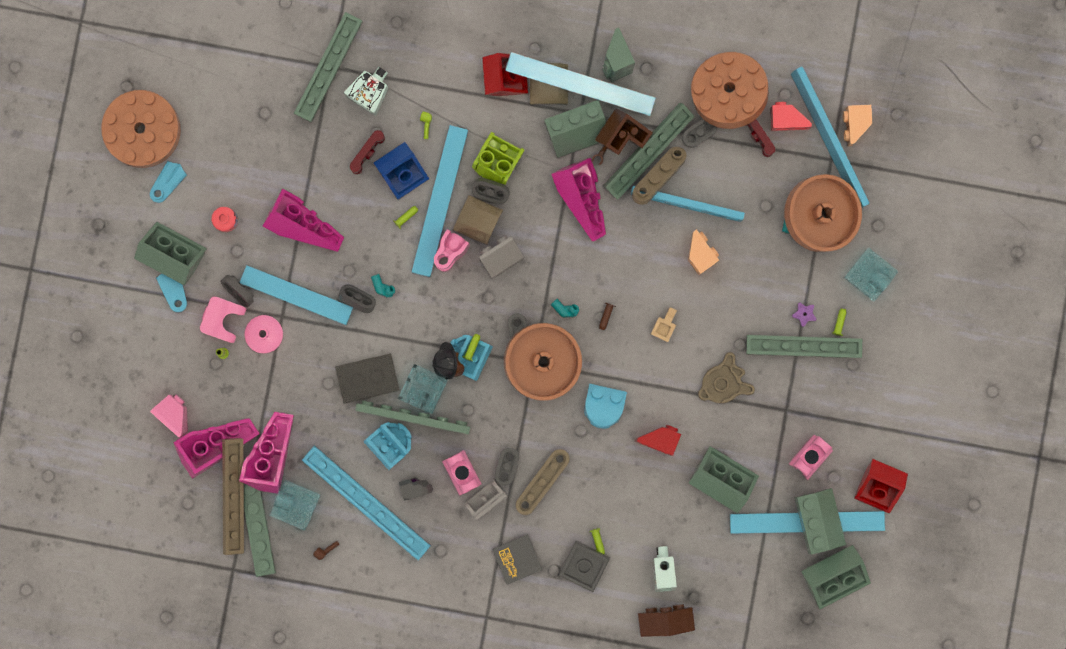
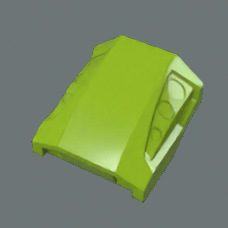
M491 132L476 157L472 168L479 176L506 185L525 149H520Z

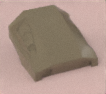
M548 63L568 70V64ZM530 78V105H568V90Z
M468 196L453 231L488 245L491 234L503 210Z

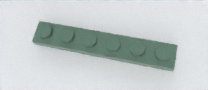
M347 12L344 13L294 112L295 115L312 123L363 23L361 19Z
M679 103L653 131L643 149L638 147L603 187L618 200L695 116L683 103Z
M747 335L746 354L862 358L863 339Z
M363 400L362 404L357 403L355 410L469 434L471 427L467 426L468 422L456 420V424L449 423V418L437 416V420L430 419V414L419 412L418 416L411 415V410L401 408L399 412L392 411L391 406L381 404V407L377 408L373 407L372 402Z
M244 484V512L256 577L274 574L276 570L262 492Z

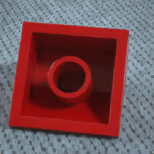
M496 53L482 57L485 95L508 96L528 94L527 77L505 71L510 54Z
M666 425V427H660L637 437L635 442L673 456L681 434L677 433V428Z
M872 459L864 472L854 499L890 514L905 490L908 473Z

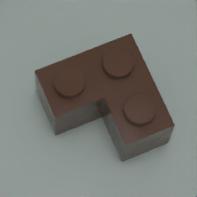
M615 108L595 140L608 150L619 155L628 140L643 149L653 132L627 113Z
M684 604L673 605V609L671 607H662L660 610H657V607L645 608L646 612L638 613L641 637L673 636L695 630L693 608L684 607Z

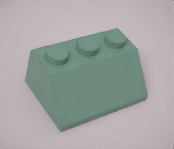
M619 27L614 31L605 56L604 68L602 69L606 79L610 78L611 82L632 74L635 65L633 56Z
M599 100L544 119V124L557 158L598 144L595 139L606 124Z
M156 222L138 243L134 259L185 285L196 271L207 248Z
M709 446L695 469L689 484L734 512L739 513L748 501L759 476Z
M832 488L794 497L808 554L812 555L846 545Z
M853 545L801 571L819 609L871 584L864 562Z

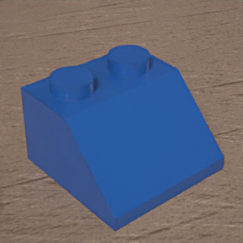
M406 142L374 162V165L397 199H400L429 180L426 172Z

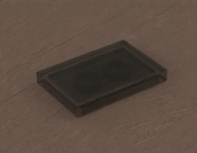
M391 353L335 366L343 404L400 391Z

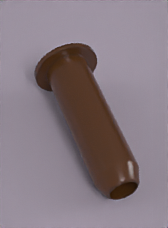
M605 303L606 306L599 329H606L613 307L616 306Z

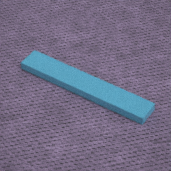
M658 192L651 199L652 201L741 222L745 215L743 212Z
M247 265L240 280V283L344 325H347L353 307Z

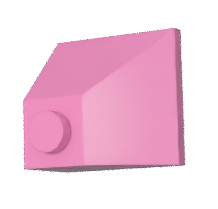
M168 395L150 412L175 435L181 438L188 434L187 407L183 405L185 401L178 395Z

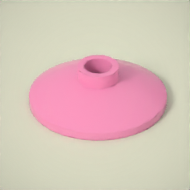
M257 316L247 324L245 329L246 343L252 350L258 353H270L276 350L283 339V330L280 323L271 316ZM262 330L266 331V336L263 338L260 337Z

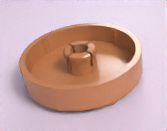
M725 52L710 57L700 65L692 80L691 93L696 111L706 122L719 128L734 129L743 127L759 117L766 107L769 87L766 73L756 60L742 53ZM728 87H729V89H733V90H734L733 92H730V93H729V92H726V91L728 90Z
M134 90L120 95L108 106L103 116L101 130L103 141L115 158L132 167L149 168L164 162L171 156L178 145L181 127L176 111L163 97L151 91ZM142 124L145 125V131L139 134L136 130Z
M828 174L812 176L799 182L788 195L784 210L785 223L792 238L805 249L814 252L838 250L850 243L860 228L862 221L861 202L853 187L842 178ZM822 209H824L826 212L825 218L821 217Z
M548 323L532 324L519 330L509 341L504 354V369L511 385L522 395L535 400H552L566 394L577 382L582 368L581 351L574 337L565 329ZM544 356L547 358V365L541 367L538 362Z

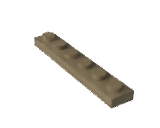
M243 438L222 439L224 555L244 553V483L239 481L244 462Z

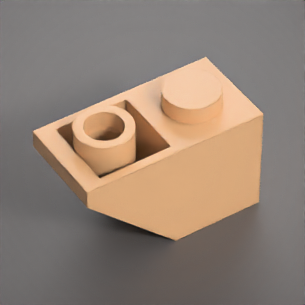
M852 105L843 111V122L846 123L847 130H844V141H847V146H852L872 125L871 105Z
M696 229L692 233L688 261L698 275H701L719 261L717 258L719 254L714 247L710 248L706 243L708 239L702 231L698 232Z

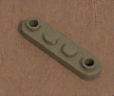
M672 147L635 186L632 198L637 204H647L681 168L687 157L685 150L680 147Z
M555 450L516 501V509L520 514L528 515L532 513L566 468L570 457L565 450ZM558 455H562L564 458L561 463L556 461ZM524 501H527L529 503V507L527 509H524L522 507V503Z

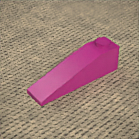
M591 158L584 159L552 173L551 175L559 194L591 241H596L606 235L603 212L599 210L598 200L601 199L600 193H597L595 182H598V178Z
M282 188L266 217L263 227L279 236L338 252L344 237L330 224L322 222L317 218V213L314 210L309 211L303 205L304 201Z
M274 412L259 440L254 444L249 456L243 462L240 482L259 491L279 494L294 415Z
M250 418L217 427L189 432L173 442L181 463L193 479L222 460V439L243 438V445H245L260 433Z

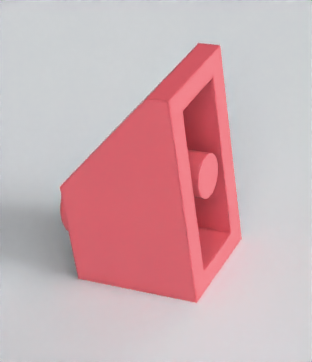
M776 102L770 108L771 131L809 130L812 127V123L793 105H787L786 102Z

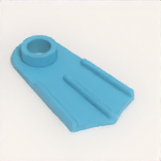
M167 161L150 190V198L154 202H163L187 176L181 164ZM158 190L161 191L160 197L155 196V192Z
M160 274L156 279L170 308L174 312L184 311L187 307V300L183 285L164 274ZM177 301L182 302V305L180 307L175 306V303Z

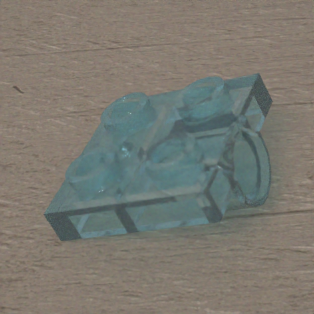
M868 247L844 278L874 302L889 286L899 271Z
M414 364L398 399L432 414L448 380Z
M285 480L276 496L270 516L306 530L321 495Z

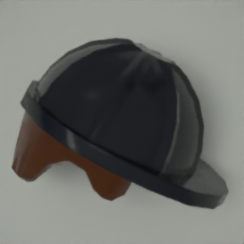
M449 342L442 343L432 360V367L435 373L446 380L461 376L464 372V365L458 360L459 353L455 352L452 344Z

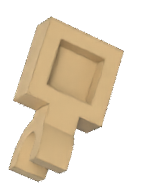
M669 307L664 319L658 317L651 335L668 342L676 327L671 322L677 310Z

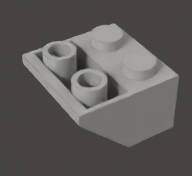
M504 236L499 239L497 246L492 249L490 246L480 252L481 256H479L482 265L491 279H494L524 259L512 236L509 238Z

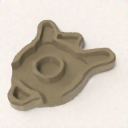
M728 352L718 366L712 367L706 372L702 380L701 389L698 391V397L703 401L710 400L715 403H727L738 395L754 394L755 388L753 385L741 381V377L745 375V370L735 364V355L732 352Z

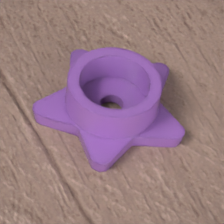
M799 302L798 310L792 317L798 319L802 327L808 321H816V317L813 314L814 305L804 306Z

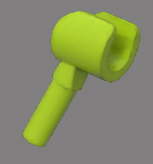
M423 111L420 121L425 122L424 139H428L432 115Z

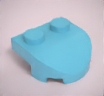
M463 335L453 339L450 343L455 352L459 353V362L464 365L462 375L477 381L493 346L479 340L472 357V362L462 357L466 354L472 336Z
M589 384L584 406L585 416L597 428H610V426L618 423L622 416L627 392Z
M387 422L366 438L364 443L383 465L390 470L408 454L411 449L412 437L404 425Z

